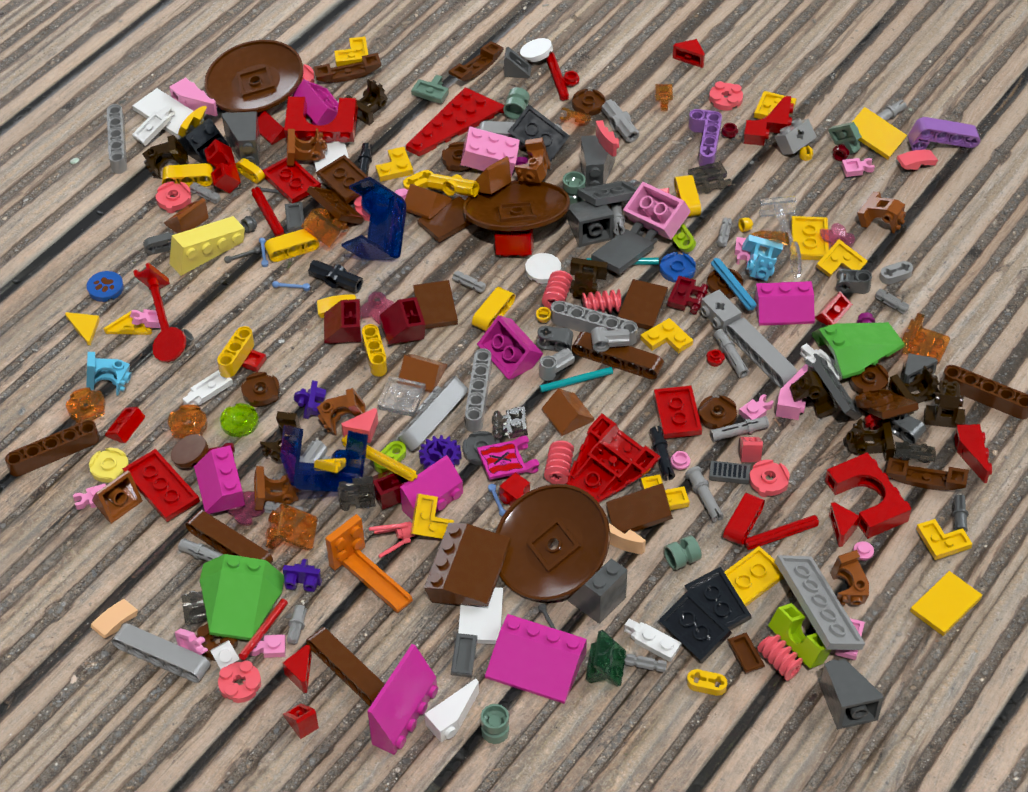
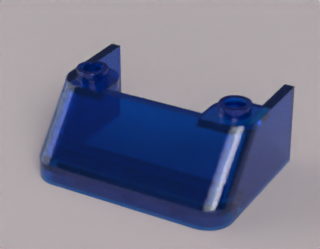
M370 176L351 184L349 189L362 196L361 206L365 212L370 214L368 237L360 235L342 243L341 247L361 259L392 261L399 258L406 216L405 200Z
M284 425L280 459L290 484L294 488L355 493L361 488L368 434L348 430L346 450H336L331 459L346 458V466L338 473L314 468V463L299 462L304 429Z

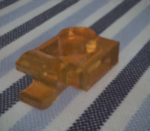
M655 84L656 100H661V111H668V100H673L672 84Z
M565 107L562 108L563 111L567 112V116L560 117L561 120L567 121L570 118H575V122L585 124V121H591L592 115L572 111Z

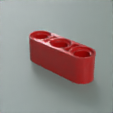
M745 493L724 530L723 538L742 546L744 539L748 537L764 508L765 500Z

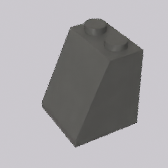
M257 112L222 113L226 141L237 159L240 161L242 158H245L255 165H259L260 132Z
M596 135L581 136V167L586 179L585 188L606 184L615 163V156L610 155L601 146Z
M587 201L570 204V208L566 213V219L579 247L613 239L614 213L606 204L594 206Z
M611 558L581 588L568 598V602L600 624L626 598L628 570Z
M846 659L831 660L824 663L820 688L837 730L878 721L884 699L883 695Z

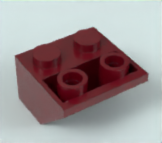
M417 297L399 299L379 315L388 344L424 339L426 324Z
M360 299L340 300L324 313V344L362 342Z
M390 470L366 479L382 510L401 503L400 486L409 481Z

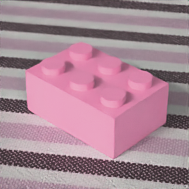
M469 127L460 165L484 171L490 165L507 156L512 176L514 166L516 165L520 140Z
M645 182L641 183L623 209L630 221L644 224V228L654 229L658 231L657 234L672 240L691 212L684 200Z

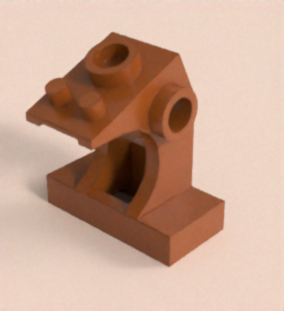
M316 128L315 137H312L309 141H302L295 136V129H288L287 165L294 166V160L318 161L324 159L325 151L328 148L326 141L322 138L324 137L323 132L320 133L318 128Z
M543 138L529 139L525 141L529 155L528 163L515 165L514 168L519 181L541 183L546 177L547 169H550L551 163Z
M873 191L857 212L861 227L868 228L871 222L879 217L885 223L890 224L892 233H895L897 229L900 230V225L905 223L904 218L906 216L904 203L896 199L881 198L880 192Z
M353 388L347 389L346 395L326 399L317 406L320 412L317 415L328 433L332 431L334 435H337L336 423L340 420L341 416L351 414L356 417L366 412L365 403Z
M256 466L254 474L255 510H263L264 502L266 501L284 504L298 501V492H301V484L299 480H296L297 472L293 473L292 469L289 468L287 475L282 476L280 480H273L264 475L263 466ZM270 490H279L282 492H270Z
M857 550L838 556L830 572L833 580L843 578L849 585V589L837 594V599L842 606L845 603H851V605L855 606L865 604L869 596V581L859 563L860 555Z

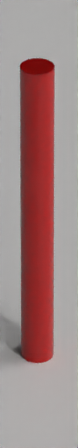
M282 598L240 652V659L246 660L287 606L288 602L286 599Z

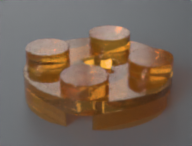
M90 388L78 389L70 395V399L66 402L69 416L76 420L77 423L86 420L92 421L105 414V399L103 394L97 389L96 391ZM84 403L90 404L86 407H83Z
M182 405L175 413L172 411L168 417L169 430L174 438L183 439L192 434L202 436L208 424L205 412L201 411V408L196 405ZM187 420H191V423L184 424Z

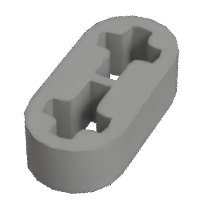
M901 261L883 267L879 279L882 283L888 285L906 280L912 276L913 265L910 262Z

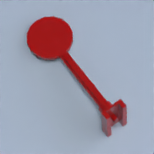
M146 263L145 270L141 272L134 270L133 273L138 280L151 290L161 332L153 343V354L161 362L168 363L176 360L183 353L186 346V336L177 327H169L159 290L170 284L169 278L150 263Z

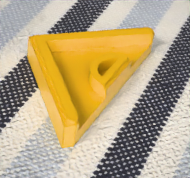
M131 311L103 328L106 334L151 335L152 329L145 327L144 323L139 325L132 324Z
M66 312V319L71 322L74 329L87 342V345H91L100 321L99 316Z
M346 458L314 461V468L338 473L346 466Z

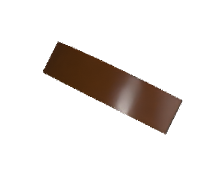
M490 41L480 48L478 56L465 65L459 63L449 70V74L462 81L473 79L486 71L498 59L504 47Z
M378 53L362 56L361 62L331 68L328 63L315 66L313 70L318 81L345 82L366 76L382 65Z
M889 457L886 474L896 481L915 487L932 490H956L966 488L969 470L949 467L948 471L909 466V460Z

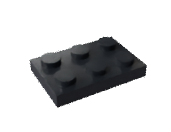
M531 105L526 107L508 130L509 134L519 139L524 145L526 140L543 138L550 162L570 137V135Z
M721 566L684 585L685 590L689 591L729 630L752 619L751 614Z
M689 591L659 619L660 623L702 663L732 634Z

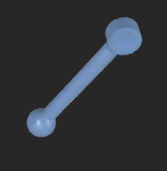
M261 237L259 239L263 258L261 265L262 267H267L269 263L266 260L264 247L266 240Z
M278 281L272 283L274 288L290 287L301 288L304 291L310 290L308 283L303 285L279 283Z
M490 484L488 490L492 492L500 510L499 515L503 517L506 510L503 509L497 496L496 485Z

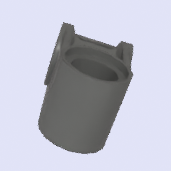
M840 269L837 271V291L866 294L870 291L872 274L868 270Z
M541 326L538 329L537 334L539 338L537 339V346L541 350L558 352L567 348L571 350L572 330L550 326Z
M907 413L902 414L901 419H899L900 415L889 418L892 434L901 438L907 444H915L926 431L925 425L920 420L913 418Z

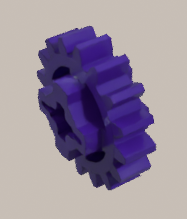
M440 435L439 439L432 436V441L426 439V445L421 444L419 457L420 464H423L424 469H427L446 455L450 458L454 467L460 464V459H462L461 447L457 445L456 440L451 441L450 436L446 439H443V435Z

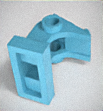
M748 235L742 245V250L750 252V260L747 264L750 276L767 281L769 276H772L774 273L776 258L783 250V244Z
M88 352L86 391H94V385L100 380H110L116 385V395H119L120 391L124 392V385L129 383L132 374L129 372L130 364L119 359L95 358V352Z

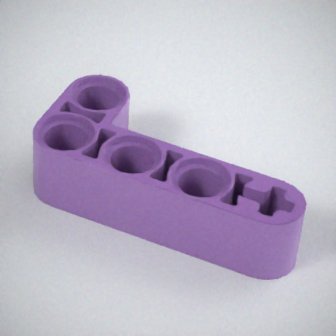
M694 109L689 113V129L693 132L703 133L699 166L702 169H711L715 164L722 115L717 111Z
M929 117L919 118L908 134L912 151L925 150L930 141L967 148L976 147L981 141L974 125Z

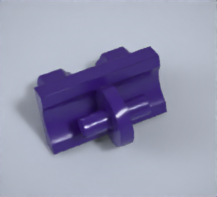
M312 380L311 388L308 389V392L302 388L294 394V401L298 403V406L302 407L305 404L303 415L305 419H309L310 415L317 416L320 414L317 406L321 403L314 401L323 402L326 390L317 387L318 381Z
M303 559L301 564H294V566L284 565L285 588L294 590L297 583H301L305 591L314 592L317 585L321 586L322 583L320 569L308 565V559Z

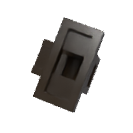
M367 79V89L364 90L363 97L357 100V119L370 126L374 122L373 114L386 105L388 98L380 83L377 85L375 80L370 81Z
M175 135L167 136L168 142L152 146L142 153L146 159L143 162L150 173L153 172L152 175L154 177L157 175L161 179V168L168 161H176L179 165L189 164L187 151Z
M572 257L570 275H575V280L571 282L573 296L582 298V293H585L586 297L589 292L595 294L598 289L597 279H607L608 263ZM584 267L594 268V269H593V270H587V269H584Z
M923 366L922 373L915 376L914 381L910 383H904L898 374L890 376L888 389L895 394L921 403L935 398V393H939L937 386L939 381L936 375H931L933 373L931 368L927 369L926 366ZM917 390L920 392V393H918V394H912V393H911V392H914V391H917Z
M808 370L791 384L790 389L794 402L810 397L814 401L820 418L838 411L833 395L818 373Z
M943 380L939 382V393H935L934 404H937V406L926 405L925 425L956 428L957 425H965V409H959V407H963L964 395H960V385L957 381L948 382Z
M277 411L276 420L282 437L277 439L276 442L260 441L264 456L268 457L270 455L274 461H281L287 464L295 455L298 438H301L302 430L297 413Z
M889 418L881 419L879 429L874 431L864 430L862 419H859L857 423L853 424V428L846 435V442L851 452L859 455L867 452L869 454L883 453L885 461H889V457H894L895 444Z

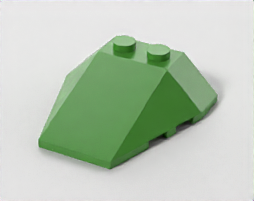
M889 322L837 323L812 332V337L819 346L826 344L834 355L835 369L842 379L861 374L867 366L877 364L880 358L884 356L889 357L905 347V343Z
M224 554L204 563L200 577V587L203 594V603L205 604L209 634L250 641L264 622L267 614L272 610L276 600L280 598L284 584V575L268 561Z

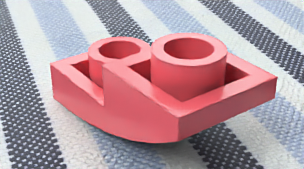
M603 120L596 121V136L599 143L610 155L616 156L617 149H619V139L615 138L613 131H608V127L604 126Z
M931 150L910 151L898 155L896 158L901 167L906 170H918L921 165L935 166L938 161Z

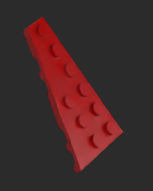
M465 87L405 145L406 150L420 157L437 148L438 144L451 141V137L455 135L460 136L468 132L469 127L475 128L479 126L480 122L494 118L495 114L499 112L504 113V105Z

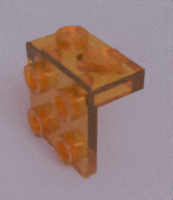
M325 208L312 209L301 225L302 228L329 248L333 246L342 232H347L350 229L347 226V222L338 221Z
M917 313L915 320L911 319L909 323V332H905L902 341L905 343L903 353L936 358L938 360L937 364H939L950 342V337L923 328L925 315Z
M282 503L269 515L268 521L270 526L265 534V538H267L266 547L274 549L282 540L302 549L311 550L315 538L317 517Z

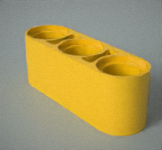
M206 163L169 165L163 168L162 184L174 181L175 184L183 182L190 188V185L196 182L200 186L207 187L213 182L211 177L213 167Z
M693 175L674 177L677 198L684 200L691 211L687 217L700 216L701 204Z
M304 228L271 238L266 241L264 247L270 260L279 262L316 250L319 247V241L313 229Z
M501 287L495 288L474 314L472 325L487 331L498 315L504 316L515 301V294Z
M373 324L365 325L362 328V339L372 375L381 377L387 373V360L377 326Z
M247 326L238 328L218 356L217 362L222 377L230 378L234 376L253 349L254 339L251 328Z

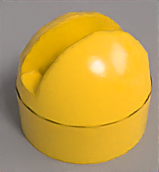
M810 146L802 147L799 152L800 159L804 161L811 160L813 158V149Z
M750 218L739 219L738 227L741 232H748L752 229L753 221Z
M540 307L536 311L537 320L540 323H547L551 318L550 309Z

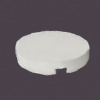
M539 38L526 43L521 48L520 54L525 61L537 62L547 58L549 52L553 51V46L549 39Z
M548 253L535 254L525 264L527 277L540 284L548 283L550 274L561 270L559 259Z

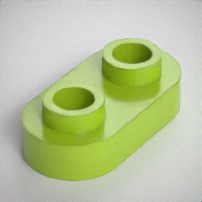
M682 224L672 239L682 252L688 253L695 248L696 241L687 227Z
M393 441L381 452L401 462L406 456V446L403 442ZM374 462V468L377 472L382 473L388 470Z

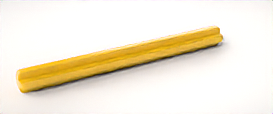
M350 435L342 437L341 441L344 446L409 481L417 479L418 475L414 469Z

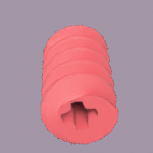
M557 270L550 274L542 297V304L551 310L553 302L566 301L565 299L573 280L569 273Z
M620 289L617 290V293L614 290H610L609 295L605 290L602 292V296L599 291L595 292V296H593L592 292H589L587 297L585 293H582L583 307L595 311L600 309L602 313H605L606 308L609 313H612V309L615 308L618 313L621 307Z
M555 441L550 444L544 477L551 484H566L568 482L574 446L571 443Z
M780 635L768 636L759 643L757 650L762 653L764 658L768 659L770 664H773L776 670H779L780 675L784 676L786 681H789L797 675L804 660L802 658L795 660L798 654L796 652L791 653V646L784 648L787 643L785 640L779 642L781 639Z

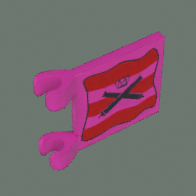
M521 436L513 441L477 447V452L489 480L510 476L515 472L518 474L538 472V460L532 459L524 464L518 449L525 450L528 448L527 443H529V439L527 436Z

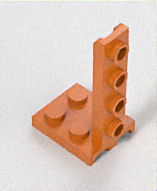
M357 514L325 537L329 566L334 571L343 565L397 613L413 601L412 596L361 552L365 548L362 518Z

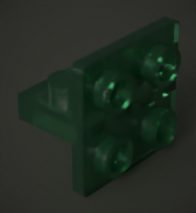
M604 630L598 631L597 642L591 643L586 680L589 683L608 679L618 687L622 683L626 650Z

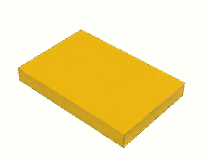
M866 107L852 121L858 127L859 133L862 136L858 140L887 160H889L907 137L905 133Z
M791 217L792 259L821 260L829 251L827 217Z
M760 546L724 572L745 606H748L784 578L774 562L775 560Z
M948 571L911 607L910 612L944 636L982 599V594Z

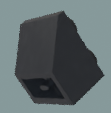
M210 118L204 120L178 139L190 157L206 164L208 162L204 150L215 139L230 146Z

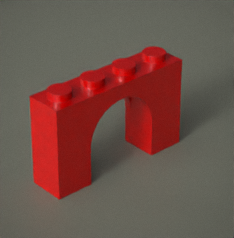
M288 96L284 125L286 140L288 129H295V136L298 139L309 141L312 137H315L316 128H318L320 133L323 132L324 137L322 138L326 142H354L358 112L356 98H339L338 112L335 119L326 125L318 126L306 120V98Z
M868 452L827 469L825 482L835 495L855 487H868L875 490L881 496V503L859 512L858 527L867 539L909 521L911 513L910 504L904 501L899 490L891 484L887 474L882 472L878 467L877 461L874 458L872 459Z

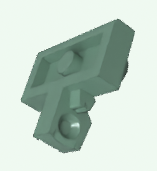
M436 75L431 82L418 79L411 89V94L442 104L449 94V88L443 87L442 76Z
M854 122L832 126L828 129L835 145L844 143L846 148L849 149L850 154L861 149L858 139L862 136Z

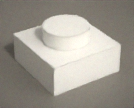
M229 640L210 650L220 669L239 660Z

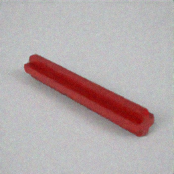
M551 52L546 58L560 99L562 101L568 100L569 93L555 54Z
M259 187L252 188V196L276 237L284 235V229Z
M812 515L745 538L744 544L750 550L817 527L819 519L816 515Z

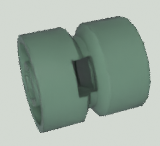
M512 88L508 93L503 108L504 114L510 119L517 120L528 106L529 93L523 88Z
M576 171L566 173L563 176V190L569 195L570 204L583 202L584 199L577 196L578 189L585 188L586 186L585 176Z
M692 535L680 539L679 543L673 542L664 546L665 558L673 570H678L686 566L687 563L691 564L702 558L699 544Z
M490 704L481 712V732L484 740L488 743L499 744L504 742L509 735V714L507 709L499 704Z

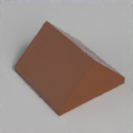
M507 156L487 167L475 180L479 183L480 189L478 192L492 194L511 182L510 164Z
M410 183L402 208L404 211L431 219L449 204L452 198Z
M201 198L190 203L166 220L164 224L177 234L196 228L209 218L206 200Z
M415 354L404 355L398 383L431 393L442 378L447 364Z
M558 388L542 407V412L561 436L594 422V417L573 392Z
M128 470L96 492L92 499V502L111 524L143 501Z

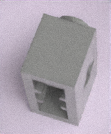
M795 119L791 122L792 125L782 128L780 133L774 136L782 155L794 154L817 137L809 119Z
M720 290L701 299L700 311L704 317H707L716 329H724L726 332L727 325L741 318L742 312Z

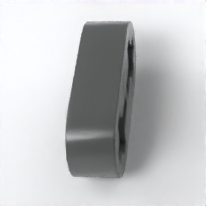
M165 233L145 239L143 242L145 252L149 255L170 251L171 242L168 241H171L172 235L175 234Z

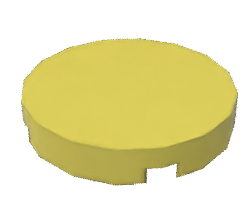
M105 448V451L101 452L100 450L91 457L89 468L94 479L109 483L123 474L122 468L129 465L126 454L118 448Z

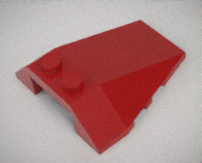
M601 413L587 431V437L579 449L580 453L577 460L573 463L566 484L588 492L598 503H601L648 473L661 457L646 445L642 447L619 430L615 422Z

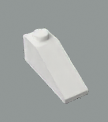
M477 679L473 680L425 713V725L440 742L451 739L460 729L479 694V681Z

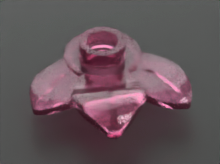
M834 223L831 230L820 229L821 237L824 241L830 243L831 247L838 239L846 245H852L855 241L854 234L846 233L845 227L839 223Z
M373 292L369 295L368 302L361 308L362 317L372 316L379 325H382L379 315L394 304V301L386 299V296L381 292Z
M254 491L243 492L245 506L226 510L240 524L250 525L253 521L252 517H258L265 512L264 506L263 510H255Z

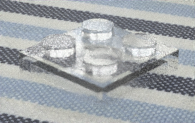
M389 376L377 403V408L414 417L425 392L426 385Z

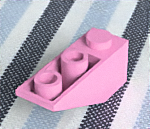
M184 78L169 87L171 97L191 110L195 111L202 106H206L205 114L218 115L216 101L209 98L194 82Z
M807 364L780 389L776 417L799 420L800 413H804L806 402L802 401V399L794 402L790 386L808 371Z

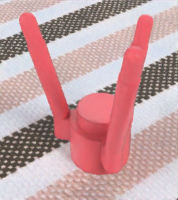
M411 521L369 527V531H374V534L395 531L397 538L402 539V541L378 555L379 558L411 542L410 538L415 536V534H410Z

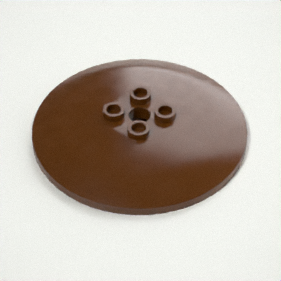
M275 40L245 42L228 49L213 61L205 75V90L207 96L216 101V106L227 112L265 111L281 104L296 91L303 78V63L296 50L285 43Z
M514 180L492 194L478 192V195L475 197L468 196L463 204V211L465 217L479 227L497 231H522L539 228L559 220L570 208V197L565 190L551 183Z
M550 484L527 492L507 509L495 532L512 540L499 574L500 577L514 592L535 601H554L573 595L602 567L610 545L609 522L601 505L588 492L567 484ZM554 541H558V547L551 550L550 545Z

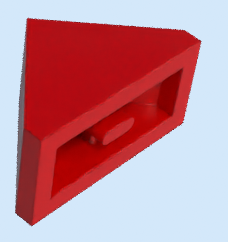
M697 39L673 45V59L700 68L704 67L705 53Z
M833 502L830 506L829 517L838 547H843L857 529L860 516Z
M305 645L282 662L284 674L303 693L308 692L312 660L310 645Z
M302 703L283 714L300 739L319 729L315 709Z

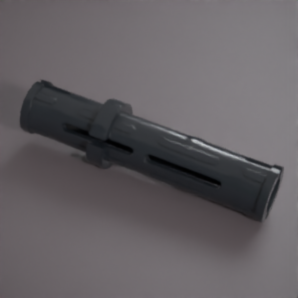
M363 143L361 154L358 157L359 169L368 176L369 165L372 162L371 153L373 146L372 144L369 146V143Z
M656 426L650 429L653 440L652 448L661 457L658 462L663 480L667 481V475L668 479L672 480L675 477V473L667 450L668 443L664 439L662 428L657 426L656 429Z

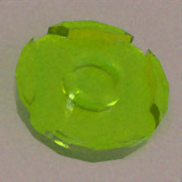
M238 403L233 407H227L222 412L220 422L222 430L232 437H244L256 430L259 418L254 407Z

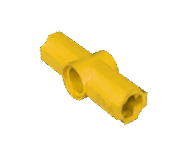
M432 173L427 181L428 187L433 190L444 191L449 196L460 194L475 197L480 189L479 183L474 180L463 179L458 174L451 177Z

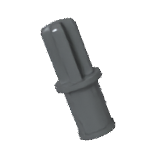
M955 495V510L952 512L955 520L954 531L963 528L967 532V517L969 513L966 510L965 496Z

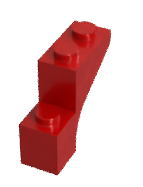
M785 96L765 118L746 120L744 144L764 146L765 139H769V132L780 133L782 128L791 125L792 117H789V113L793 114L794 103H791V96Z

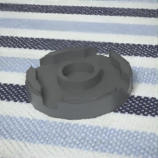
M488 431L471 433L463 441L462 452L464 458L474 465L483 466L477 452V447L500 443L499 438L493 436Z

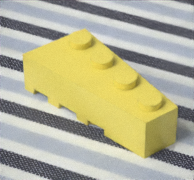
M232 216L172 235L169 264L182 276L243 243L245 228Z

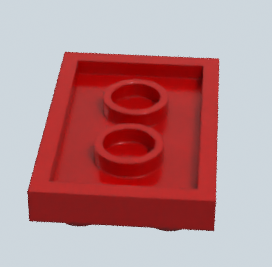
M287 157L262 170L265 174V179L291 203H295L310 195L307 192L309 186L321 188L320 182L296 160H294V166L287 165Z
M692 385L654 389V399L664 439L702 435V427Z

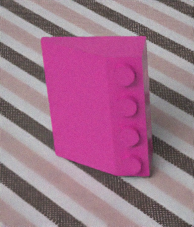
M507 614L500 629L485 678L565 704L586 655L587 639Z
M411 644L367 711L372 745L393 755L396 754L398 749L403 748L406 736L415 729L420 714L423 715L426 712L429 700L433 699L438 692L436 676L416 645Z

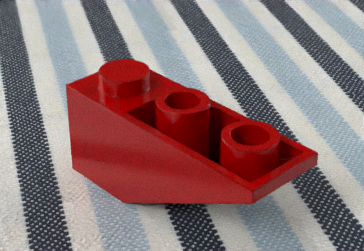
M980 424L957 425L954 434L957 453L983 483H987L989 475H992V464L988 463L989 450L985 447V432H982Z

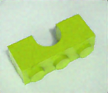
M792 603L778 607L768 624L775 635H780L781 640H785L786 645L791 646L792 651L796 652L798 657L804 660L803 663L810 669L824 664L831 650L826 649L817 633L808 636L804 635L802 623L805 616Z

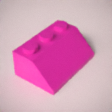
M303 79L293 96L306 98V115L311 117L314 125L321 126L332 122L337 116L339 102L327 88Z
M812 281L756 283L755 302L757 304L756 311L759 326L815 323Z
M499 315L477 343L481 349H488L491 352L492 362L509 380L532 369L543 355L541 350L512 319Z
M231 445L210 450L194 466L205 512L211 514L245 506Z
M447 455L419 473L417 479L415 478L413 481H408L400 486L402 511L413 520L417 494L438 497L436 512L444 509L447 504L458 499L463 494V481Z

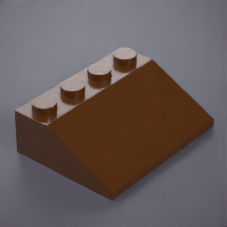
M448 523L424 586L431 602L488 606L512 541L511 538L467 523Z

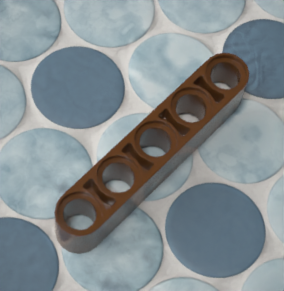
M580 332L572 345L573 353L580 357L647 379H656L664 365V360L660 356L631 346L609 347L604 352H597L593 349L591 333Z
M956 365L945 367L942 381H957L960 385V395H964V397L1018 419L1028 418V394Z
M86 420L9 452L5 457L9 473L14 477L22 476L97 444L100 438L96 423Z
M199 510L185 524L191 534L222 554L262 559L270 564L273 562V557L268 551L203 510Z
M325 627L320 628L308 637L306 643L310 645L311 651L367 705L371 706L385 684Z

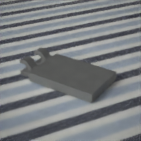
M633 179L629 182L618 181L578 189L577 196L594 206L630 200L638 189V187L634 186L640 184V182Z
M636 222L631 231L625 229L624 234L621 235L620 233L591 254V260L607 262L608 269L621 274L654 249V244L658 241L654 236L658 231L650 229L646 236L642 237L644 232L640 229L644 224Z
M816 353L813 354L816 358L815 363L811 364L806 359V364L817 371L843 412L855 420L862 417V414L836 375L828 367L827 361Z

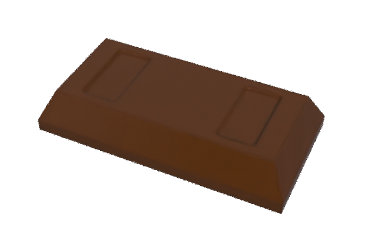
M747 632L727 639L746 674L765 667Z

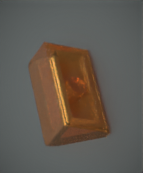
M759 230L750 234L779 242L783 245L790 244L788 232Z

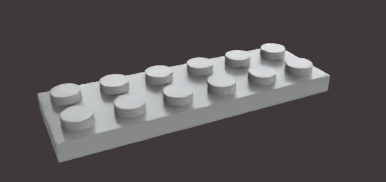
M777 555L774 562L826 649L862 650L865 642L811 556Z

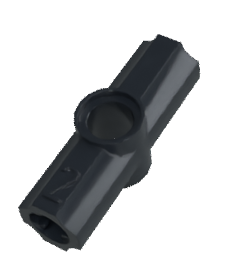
M313 260L310 263L309 275L324 280L331 288L340 286L353 292L361 290L363 278L347 272L343 266L339 264L331 266L318 260Z

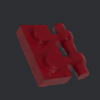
M678 276L667 301V306L684 311L686 306H690V312L697 314L701 308V299L707 296L708 285L702 284L699 287L696 286V280Z

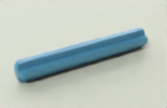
M714 258L711 266L748 311H753L757 306L756 302L721 259Z

